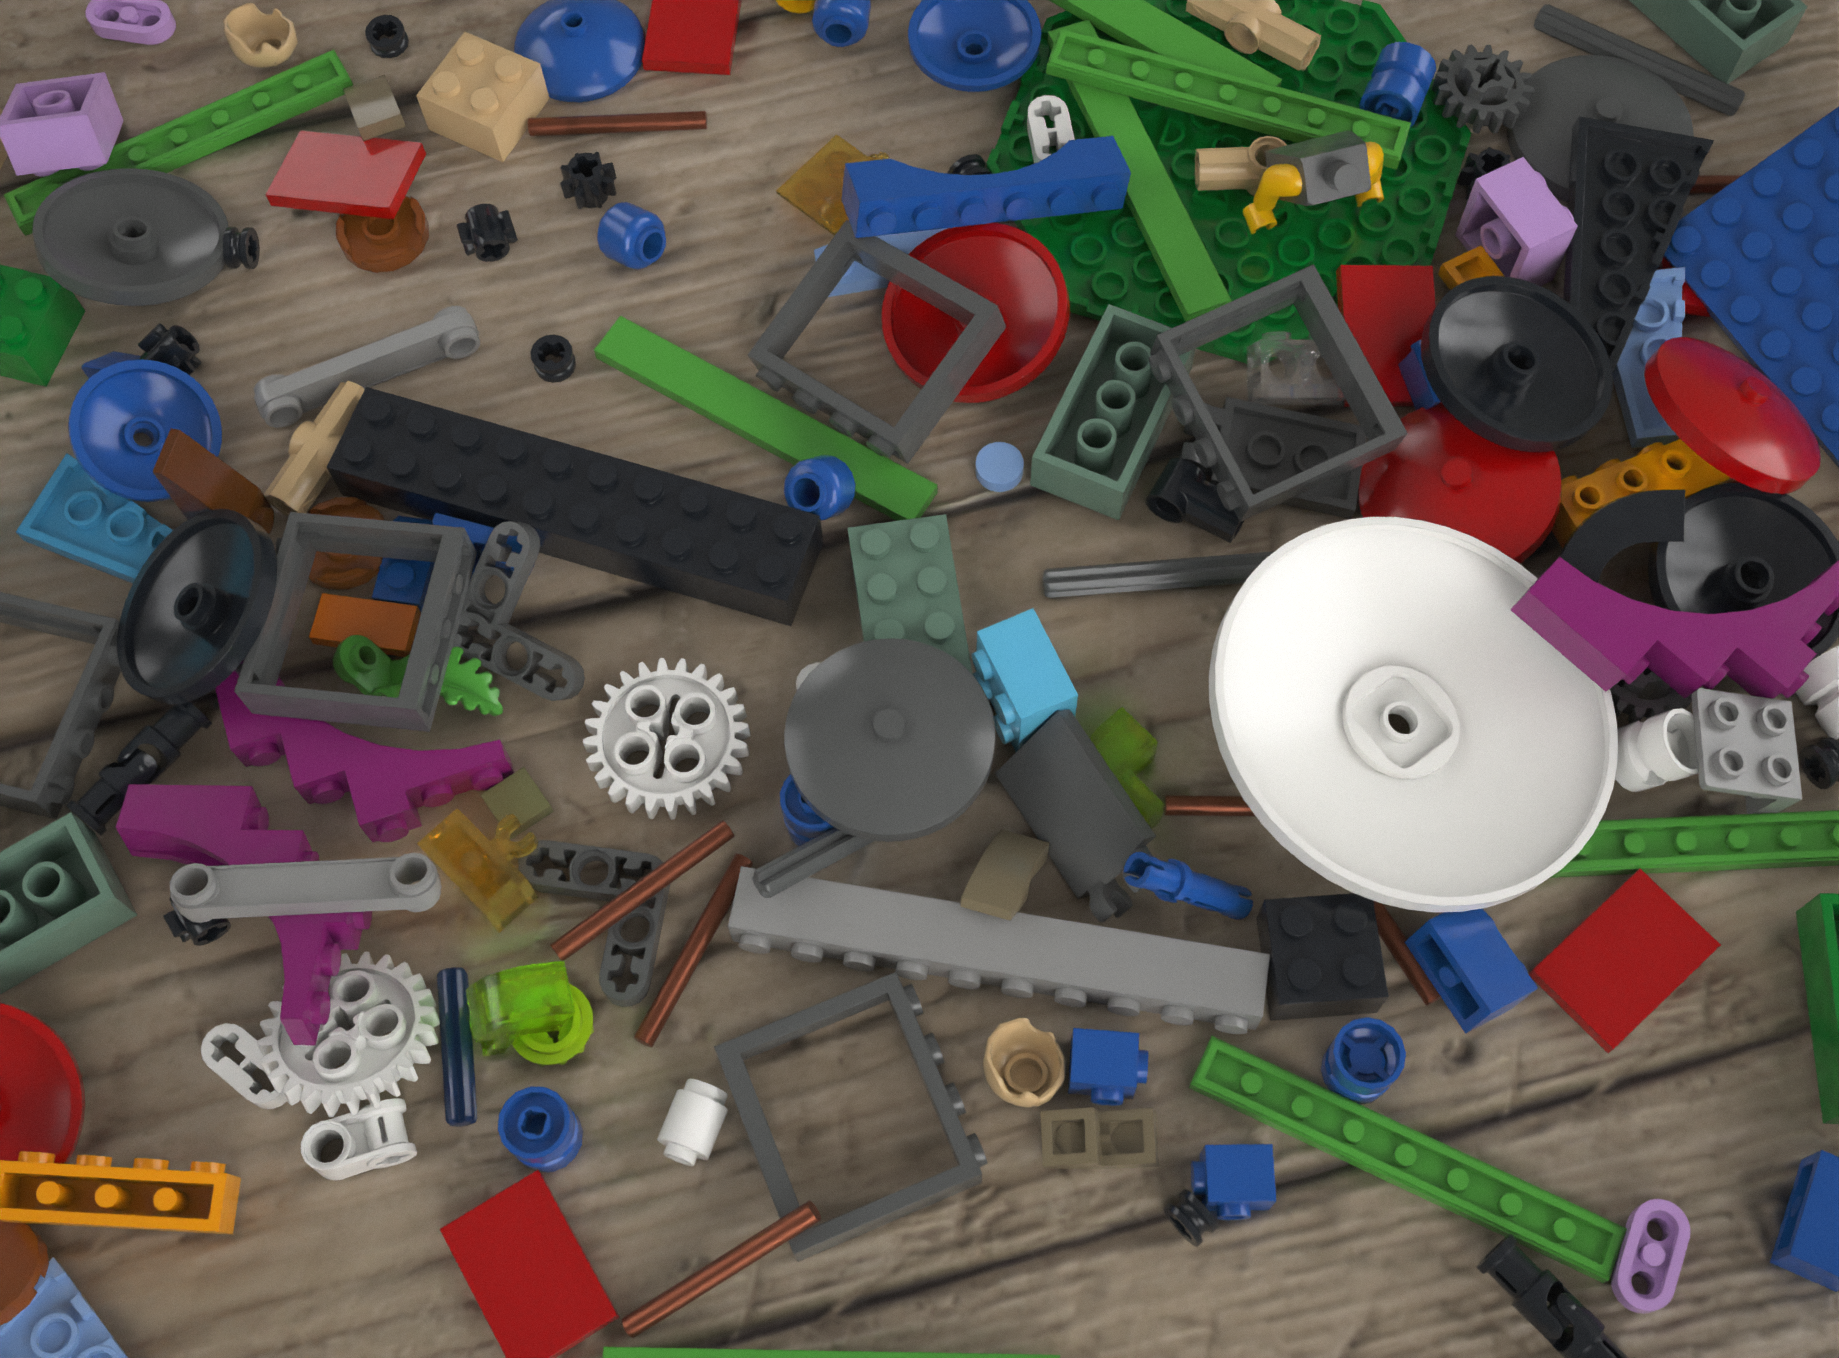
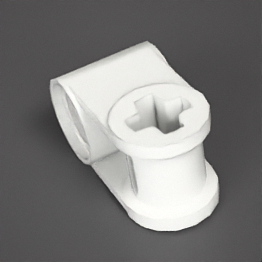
M401 1098L380 1101V1107L376 1109L369 1104L359 1109L357 1115L348 1113L312 1125L305 1132L301 1141V1154L304 1161L324 1178L335 1181L373 1169L398 1165L412 1159L417 1155L415 1144L409 1143L402 1115L407 1110L405 1100ZM333 1139H343L344 1148L340 1156L332 1162H321L323 1147Z

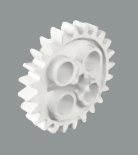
M660 658L657 671L650 672L647 666L640 662L638 668L639 677L633 679L628 673L622 671L620 676L624 686L620 689L609 684L604 686L609 698L608 703L593 700L592 706L600 718L585 719L588 732L593 734V736L583 739L586 751L593 753L586 759L591 771H599L594 778L600 789L610 786L608 794L613 803L627 796L625 804L628 811L632 814L644 803L649 819H654L659 807H666L670 819H675L678 805L685 804L691 815H695V800L702 798L706 803L713 806L715 800L712 790L715 787L726 792L731 790L726 774L742 775L743 773L741 763L736 758L749 756L748 745L741 740L751 736L748 723L741 722L747 717L744 704H735L738 697L734 687L723 690L725 684L720 673L707 681L706 667L702 663L692 673H689L684 658L679 660L675 670H668L665 659ZM674 698H679L680 700L677 702L671 719L675 735L668 736L671 701ZM653 704L659 706L658 711L652 716H637V712L643 706ZM705 712L709 714L708 718L701 724L691 725L686 723L687 718L693 713ZM667 738L664 754L665 768L663 776L659 779L654 778V776L657 774L660 767V763H662L663 751L659 740L662 741L666 740ZM635 751L649 753L647 758L639 764L630 765L625 763L627 757ZM693 758L699 761L698 765L689 772L675 770L676 765L683 759Z
M369 952L363 953L358 964H352L347 953L342 954L340 970L337 976H331L329 983V1019L325 1025H320L316 1045H293L280 1020L282 1002L272 1001L269 1003L268 1006L275 1018L260 1022V1026L266 1036L257 1041V1045L264 1056L260 1059V1063L277 1093L283 1092L290 1105H294L301 1100L305 1110L310 1114L321 1103L329 1117H334L340 1104L345 1103L351 1114L357 1115L360 1101L368 1099L375 1109L380 1107L379 1093L387 1090L396 1097L400 1096L401 1093L397 1081L404 1078L416 1082L418 1076L413 1064H429L431 1058L426 1046L438 1044L434 1027L440 1024V1020L435 1010L436 1003L430 989H427L420 973L412 975L408 963L403 962L394 967L390 955L387 954L376 965H374ZM389 1031H392L391 1033H389V1034H387V1035H385V1036H382L383 1034H385V1033H387V1032H389Z

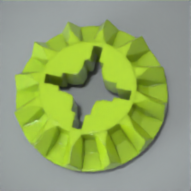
M550 980L537 983L522 992L512 1005L507 1022L509 1039L522 1058L541 1067L554 1064L565 1065L576 1054L584 1052L585 1044L590 1035L594 1033L593 1009L586 996L577 987L567 982ZM545 1005H548L557 1018L567 1017L566 1022L558 1026V1042H555L546 1031H536L539 1026L545 1023L544 1015L547 1014Z

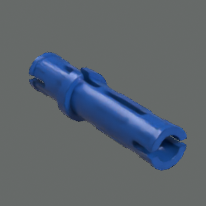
M1135 852L1129 856L1125 863L1124 873L1139 877L1129 875L1124 877L1125 881L1131 886L1154 892L1161 900L1170 903H1177V900H1181L1203 909L1221 913L1235 920L1244 919L1252 910L1253 900L1239 896H1252L1248 888L1192 871L1185 862L1173 858L1165 862L1149 854Z

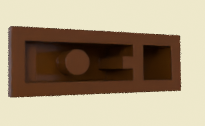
M171 428L153 473L187 520L209 510L229 509L257 522L270 534L274 525V510L260 488L184 432Z

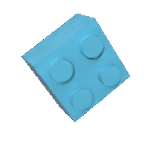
M1034 608L977 631L976 652L971 654L976 669L973 676L982 687L997 714L993 716L995 729L1003 744L1011 742L1015 752H1017L1057 711L1070 709L1073 715L1076 716L1078 693Z

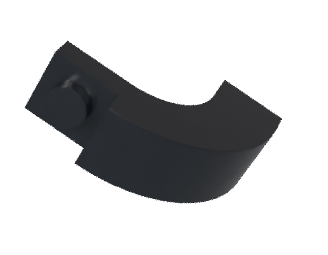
M1685 490L1643 491L1617 498L1605 504L1583 520L1565 543L1559 557L1598 583L1600 574L1608 561L1618 552L1631 545L1643 542H1684Z

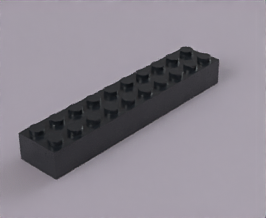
M369 387L365 388L326 467L343 496L355 497L367 503L428 520H433L435 513L492 528L508 521L526 523L533 527L539 535L541 545L539 553L788 626H792L823 545L819 515Z

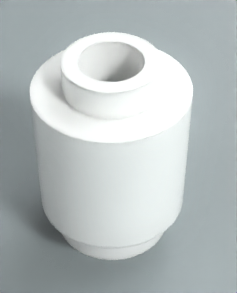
M687 1079L684 1089L677 1090L657 1138L661 1144L666 1146L663 1155L688 1166H694L696 1159L708 1160L728 1111L724 1106L728 1094L706 1082Z

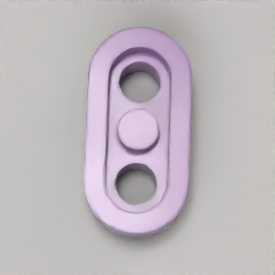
M91 0L85 11L86 18L93 31L98 36L106 39L155 45L169 39L176 29V21L168 5L161 0Z
M1663 1199L1649 1200L1637 1206L1630 1213L1625 1227L1627 1230L1611 1275V1286L1616 1299L1625 1308L1635 1313H1651L1665 1307L1671 1301L1690 1239V1224L1685 1213L1674 1203ZM1649 1221L1655 1222L1661 1227L1663 1232L1661 1241L1654 1240L1648 1234L1647 1224ZM1634 1274H1638L1646 1280L1648 1288L1645 1295L1639 1294L1634 1290L1631 1283Z

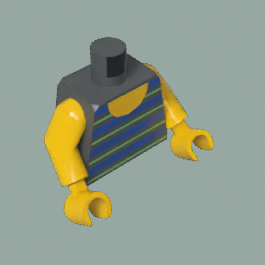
M1350 130L1266 150L1267 169L1262 175L1253 203L1246 206L1242 212L1251 234H1255L1258 229L1264 226L1269 230L1277 225L1272 209L1276 206L1278 199L1309 206L1355 195L1358 207H1361L1364 201L1375 198L1377 203H1380L1384 200L1380 182L1384 161L1383 150L1376 142H1365Z

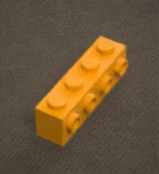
M1680 438L1666 445H1663L1662 442H1655L1643 448L1633 458L1622 462L1618 458L1612 459L1600 465L1592 474L1579 479L1576 475L1562 479L1561 504L1552 532L1563 549L1571 534L1583 520L1600 507L1617 498L1643 491L1685 490L1686 500L1691 495L1705 488L1724 483H1737L1738 481L1707 463Z
M27 1151L19 1152L18 1161L0 1160V1221L233 1235L241 1178L225 1173L226 1164L193 1161L191 1162L190 1171L168 1170V1160L134 1158L133 1168L111 1167L112 1157L77 1155L75 1165L54 1163L55 1154Z

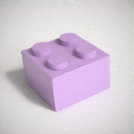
M105 72L19 83L15 85L0 116V138L17 176L34 174L44 177L52 175L59 170L71 168L89 171L107 164L124 121Z
M1522 157L1475 180L1455 235L1467 251L1481 245L1505 277L1522 279L1542 286L1554 279L1578 225L1574 222L1570 210L1561 205L1548 189L1544 177L1539 172L1534 171L1526 159Z

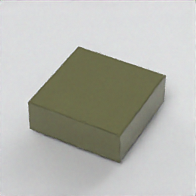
M525 767L481 794L482 799L510 840L554 812Z

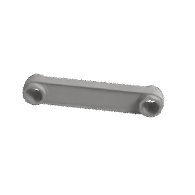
M461 306L447 307L439 311L431 321L288 376H267L257 382L254 387L255 403L260 416L270 427L282 428L290 426L297 422L303 413L325 405L341 382L346 383L349 380L362 386L364 389L366 387L370 388L447 357L460 359L473 354L480 346L479 331L473 317L465 308Z
M409 853L401 857L222 866H206L193 863L185 865L174 873L170 880V897L181 915L192 922L203 923L221 918L386 910L422 912L437 903L441 895L442 886L439 873L433 862L423 854Z

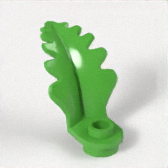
M353 635L344 639L338 645L333 656V666L337 675L343 681L353 684L364 695L398 698L410 654L402 659L392 660L370 639L361 635ZM453 647L440 696L444 698L445 703L454 706L458 701H461L463 707L468 711L474 710L477 707L483 715L489 713L492 716H498L502 714L503 706L498 700L500 690L497 687L489 688L493 680L492 674L488 671L476 673L482 664L478 658H471L463 664H459L463 648Z

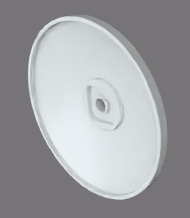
M1365 517L1323 525L1287 542L1262 561L1246 579L1228 606L1218 628L1209 670V703L1219 750L1233 782L1261 824L1284 848L1327 880L1354 894L1382 904L1426 912H1463L1487 908L1512 900L1546 881L1564 868L1582 850L1601 821L1614 786L1618 764L1616 713L1610 689L1605 692L1510 610L1538 579L1498 549L1470 535L1446 526L1400 517ZM1388 714L1402 716L1409 724V734H1401L1395 731L1389 724Z

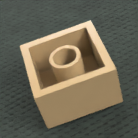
M467 32L461 35L416 95L430 131L501 162L505 161L528 129V119L536 118L550 99L540 63Z

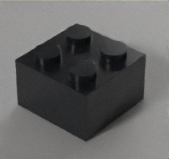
M1354 893L1264 900L1256 920L1261 953L1270 954L1266 985L1270 1021L1371 1014L1379 1011L1389 995L1373 900Z

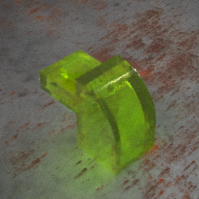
M1121 707L1093 732L1090 740L1145 821L1153 829L1161 821L1165 804L1136 775L1154 760L1158 741Z
M564 960L506 969L488 975L474 982L466 989L470 1010L471 1033L476 1042H481L483 1056L504 1054L518 1036L560 1030L575 1013Z

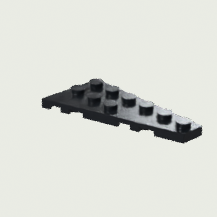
M1579 116L1572 126L1568 209L1572 213L1574 222L1578 227L1566 251L1563 299L1577 309L1594 328L1606 349L1613 373L1634 326L1633 322L1640 305L1644 302L1651 287L1649 285L1653 275L1661 264L1684 211L1683 206L1690 190L1697 181L1700 167L1704 158L1709 153L1714 140Z

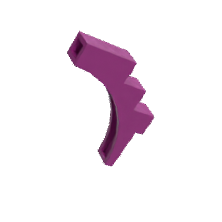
M1559 557L1510 610L1605 692L1620 680H1624L1628 685L1631 684L1648 667L1684 699L1701 686L1704 689H1713L1726 675L1751 696L1773 699L1782 694L1784 697L1789 698L1809 678L1804 669L1816 656V653L1807 644L1822 628L1816 622L1823 612L1829 616L1839 608V560L1815 577L1804 589L1784 600L1748 611L1704 614L1668 610L1630 599L1591 580Z
M236 669L215 688L229 748L245 767L251 765H270L286 754L294 788L308 804L332 803L341 799L344 793L350 791L358 824L372 843L376 841H397L407 836L409 830L421 827L422 823L417 809L419 807L442 806L452 801L455 795L473 789L476 791L489 790L503 781V779L515 773L511 759L500 739L460 749L419 751L382 746L343 733L325 721L252 714L235 693V687L239 678L235 672ZM279 676L276 686L286 687Z
M129 784L115 827L130 854L137 857L166 859L186 865L198 863L206 866L320 861L318 853L312 851L303 830H268L269 815L267 808L261 806L252 786ZM372 911L268 916L275 926L282 949L285 981L280 1020L293 1045H316L320 1025H325L329 1019L330 996L328 988L331 976H337L340 970L341 950H358L362 930L369 929L371 925Z

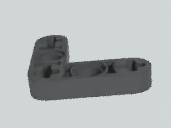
M513 521L502 522L491 532L469 582L453 647L463 648L462 655L468 659L478 658L482 663L481 665L544 699L551 701L571 699L579 694L584 685V670L580 663L564 652L508 624L538 557L541 545L539 535L529 524ZM509 536H517V542L523 545L520 553L512 552V547L506 543ZM496 561L506 562L505 566L514 567V571L496 567ZM493 575L500 577L505 584L504 597L496 604L489 601L485 595V584ZM469 626H478L477 632L488 639L498 640L493 646L484 642L472 643L473 636L468 633ZM514 642L521 643L527 651V662L520 670L513 669L507 661V650ZM540 666L548 670L563 668L562 676L568 680L567 685L554 688L556 680L546 673L536 672Z
M538 840L522 850L518 859V868L525 882L533 890L543 893L611 901L636 883L632 879L620 878L621 888H616L619 882L618 866L620 864L624 865L623 870L626 876L642 877L645 869L653 871L663 862L657 856L647 853ZM544 856H549L555 866L569 868L570 881L565 882L566 876L562 870L551 868L546 869L543 877H539L532 865L533 863H542ZM568 858H573L569 866ZM592 861L604 862L609 867L606 879L597 885L584 884L580 879L583 867ZM670 884L608 930L599 973V983L606 997L615 1005L630 1007L640 1003L647 996L651 985ZM633 917L646 919L650 923V930L643 940L631 943L621 937V928L628 919ZM618 950L632 956L630 970L633 977L638 980L637 984H628L625 992H619L616 983L612 981L613 977H622L626 964L622 954L616 955ZM644 955V958L642 960L635 957Z

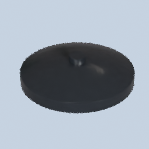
M1486 276L1471 279L1451 289L1440 300L1425 323L1421 338V357L1427 379L1433 391L1446 409L1458 421L1488 441L1525 452L1559 450L1583 438L1602 418L1608 408L1613 390V375L1608 354L1600 337L1577 309L1544 287L1522 279L1504 276Z
M1740 482L1714 485L1691 495L1685 500L1684 542H1652L1648 558V578L1651 594L1657 607L1673 611L1717 614L1752 610L1784 600L1804 589L1815 577L1839 560V542L1821 518L1803 503L1788 494L1763 492ZM1839 608L1829 616L1823 612L1816 622L1822 628L1807 644L1816 653L1813 659L1827 651L1839 637Z
M209 510L182 523L152 552L139 571L128 593L117 635L119 666L123 677L135 691L165 704L190 702L219 686L244 660L266 622L273 602L277 581L275 548L269 534L261 525L233 510Z

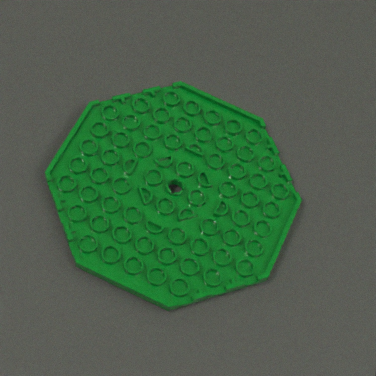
M1144 0L1281 78V88L1359 109L1361 98L1368 82L1372 79L1371 75L1381 50L1388 44L1407 42L1382 6L1374 2L1362 0L1361 5L1341 0H1275L1283 16L1321 35L1319 47L1312 61L1304 71H1298L1260 50L1252 54H1244L1237 51L1227 41L1224 31L1186 12L1187 0ZM1068 11L1046 18L1041 30V44L1037 58L1021 78V86L1015 100H1012L1001 126V134L995 149L991 150L986 162V168L992 174L1018 170L1034 164L1027 130L1028 107L1037 97L1053 95L1066 103L1075 140L1094 138L1066 79L1046 74L1047 62L1051 54V49L1047 43L1048 32L1084 21ZM1093 26L1100 39L1125 45ZM1432 79L1415 124L1409 129L1397 170L1385 166L1382 168L1380 178L1384 195L1382 202L1377 203L1376 198L1364 201L1362 206L1358 207L1355 195L1309 206L1278 199L1276 206L1272 209L1277 225L1269 230L1264 226L1258 229L1255 234H1251L1242 211L1246 206L1253 203L1254 196L1246 189L1198 191L1195 186L1196 149L1250 147L1252 142L1259 137L1271 135L1129 97L1232 301L1314 264L1338 307L1336 270L1340 265L1430 266L1472 134L1466 124L1462 128L1456 127L1458 120L1456 116L1453 115L1448 118L1442 116L1445 105H1434L1433 100L1436 92L1431 90L1434 81ZM1041 116L1045 119L1047 129L1053 128L1054 121L1050 119V116ZM1279 138L1283 140L1287 145L1297 143L1290 140ZM1056 145L1049 146V154L1052 155L1057 152ZM1125 200L1122 209L1014 221L1018 229L1039 240L1054 256L1066 282L1071 313L1100 321L1108 304L1171 328L1185 323ZM1294 304L1196 349L1258 367L1312 344L1314 340Z

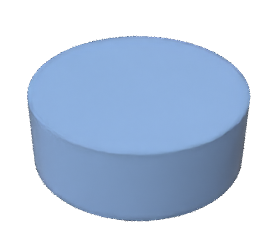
M1006 442L990 443L984 446L976 457V477L979 483L990 491H1009L1016 487L1022 479L1024 460L1022 454L1015 446Z

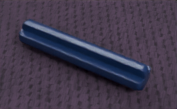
M452 967L442 969L437 974L445 1120L450 1126L462 1127L476 1123L478 1117L468 974L464 968Z

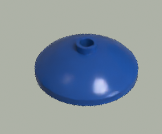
M549 0L531 12L521 24L515 39L514 53L540 63L550 98L564 102H588L613 94L624 87L636 75L642 64L645 37L637 16L618 0Z
M922 0L910 19L908 27L909 49L916 65L933 81L959 91H989L1014 82L1029 70L1039 53L1041 25L1036 11L1028 0Z
M127 360L101 369L91 376L80 388L70 410L68 422L69 439L78 463L98 485L118 496L135 501L157 502L172 499L153 473L171 428L181 430L216 457L219 455L222 443L220 416L207 391L184 371L158 361ZM137 433H144L150 437L151 444L140 446L134 441L133 436Z

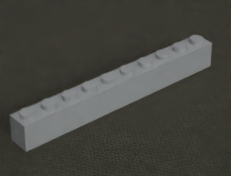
M743 866L740 869L728 929L733 942H739L738 946L749 952L767 954L770 952V948L791 951V956L795 959L813 963L821 962L822 957L843 960L844 966L858 971H873L875 966L896 969L895 972H897L898 976L911 980H925L928 974L948 978L949 984L964 989H978L980 983L1001 987L1002 993L1017 998H1031L1033 992L1054 996L1055 1002L1070 1007L1086 1006V1001L1108 1005V1011L1123 1016H1137L1140 1011L1161 1014L1163 1021L1176 1025H1191L1193 1020L1215 1023L1216 1030L1229 1034H1245L1247 1029L1256 1030L1263 1018L1270 954L1017 912L1009 921L960 907L959 902L809 877L771 898H764L752 880L756 869Z

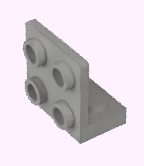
M1699 688L1692 693L1699 785L1703 790L1744 795L1747 814L1778 813L1802 800L1792 701Z

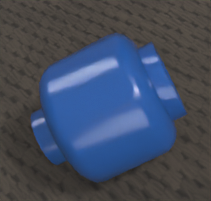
M815 0L812 15L814 31L819 38L832 46L845 47L858 43L865 36L868 29L871 2L870 0Z
M628 202L617 203L606 211L599 222L597 241L600 250L607 258L636 270L646 268L657 261L664 252L666 237L663 222L656 214Z
M820 455L799 461L789 470L784 481V495L789 507L819 515L820 520L823 521L838 516L849 508L855 497L856 484L853 473L845 462L835 456Z

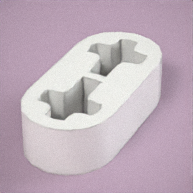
M1044 95L1037 97L1030 103L1028 107L1027 130L1035 164L1051 155L1049 154V146L1056 145L1058 151L1069 140L1075 139L1069 111L1064 101L1053 95ZM1049 115L1050 119L1054 121L1053 128L1047 129L1045 119L1041 116Z
M224 1023L215 1026L206 1034L202 1041L201 1055L206 1065L243 1097L263 1109H274L286 1103L287 1099L283 1092L277 1093L275 1090L272 1092L265 1089L261 1090V1083L251 1076L257 1067L265 1072L260 1063V1059L264 1056L257 1045L258 1040L235 1024ZM226 1040L233 1044L236 1043L235 1048L246 1057L240 1065L228 1057H223L224 1053L220 1046Z

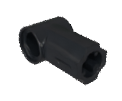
M1181 458L1169 460L1145 499L1149 510L1161 519L1171 523H1180L1186 520L1229 543L1235 539L1244 521H1239L1234 510L1229 511L1224 507L1218 495L1217 486L1206 480L1203 471L1190 461Z

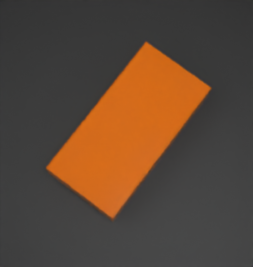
M322 593L309 638L316 645L338 647L344 639L353 635H361L370 639L385 654L405 657L411 652L421 612L418 606Z

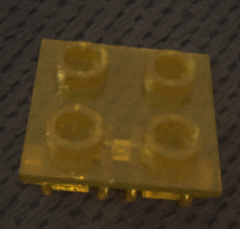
M836 134L780 186L776 193L835 236L846 220L849 221L842 203L845 163L891 158L884 152L866 156Z

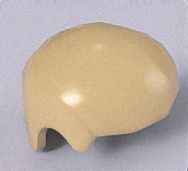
M246 3L231 10L223 20L224 32L230 49L242 63L252 67H273L289 59L298 43L294 23L283 16L277 8H274L272 14H264L254 3Z
M1017 1018L1000 1023L988 1037L983 1070L987 1084L1002 1100L1025 1108L1040 1106L1050 1101L1063 1085L1066 1058L1056 1042L1054 1033L1044 1032L1033 1027L1027 1018Z

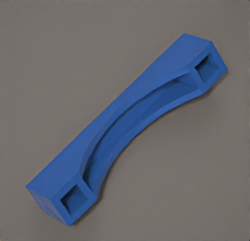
M1113 136L1069 140L1057 152L1038 163L1018 170L996 174L958 175L938 173L912 167L893 159L845 163L842 203L855 238L989 224L992 222L998 223L1122 209L1131 171Z

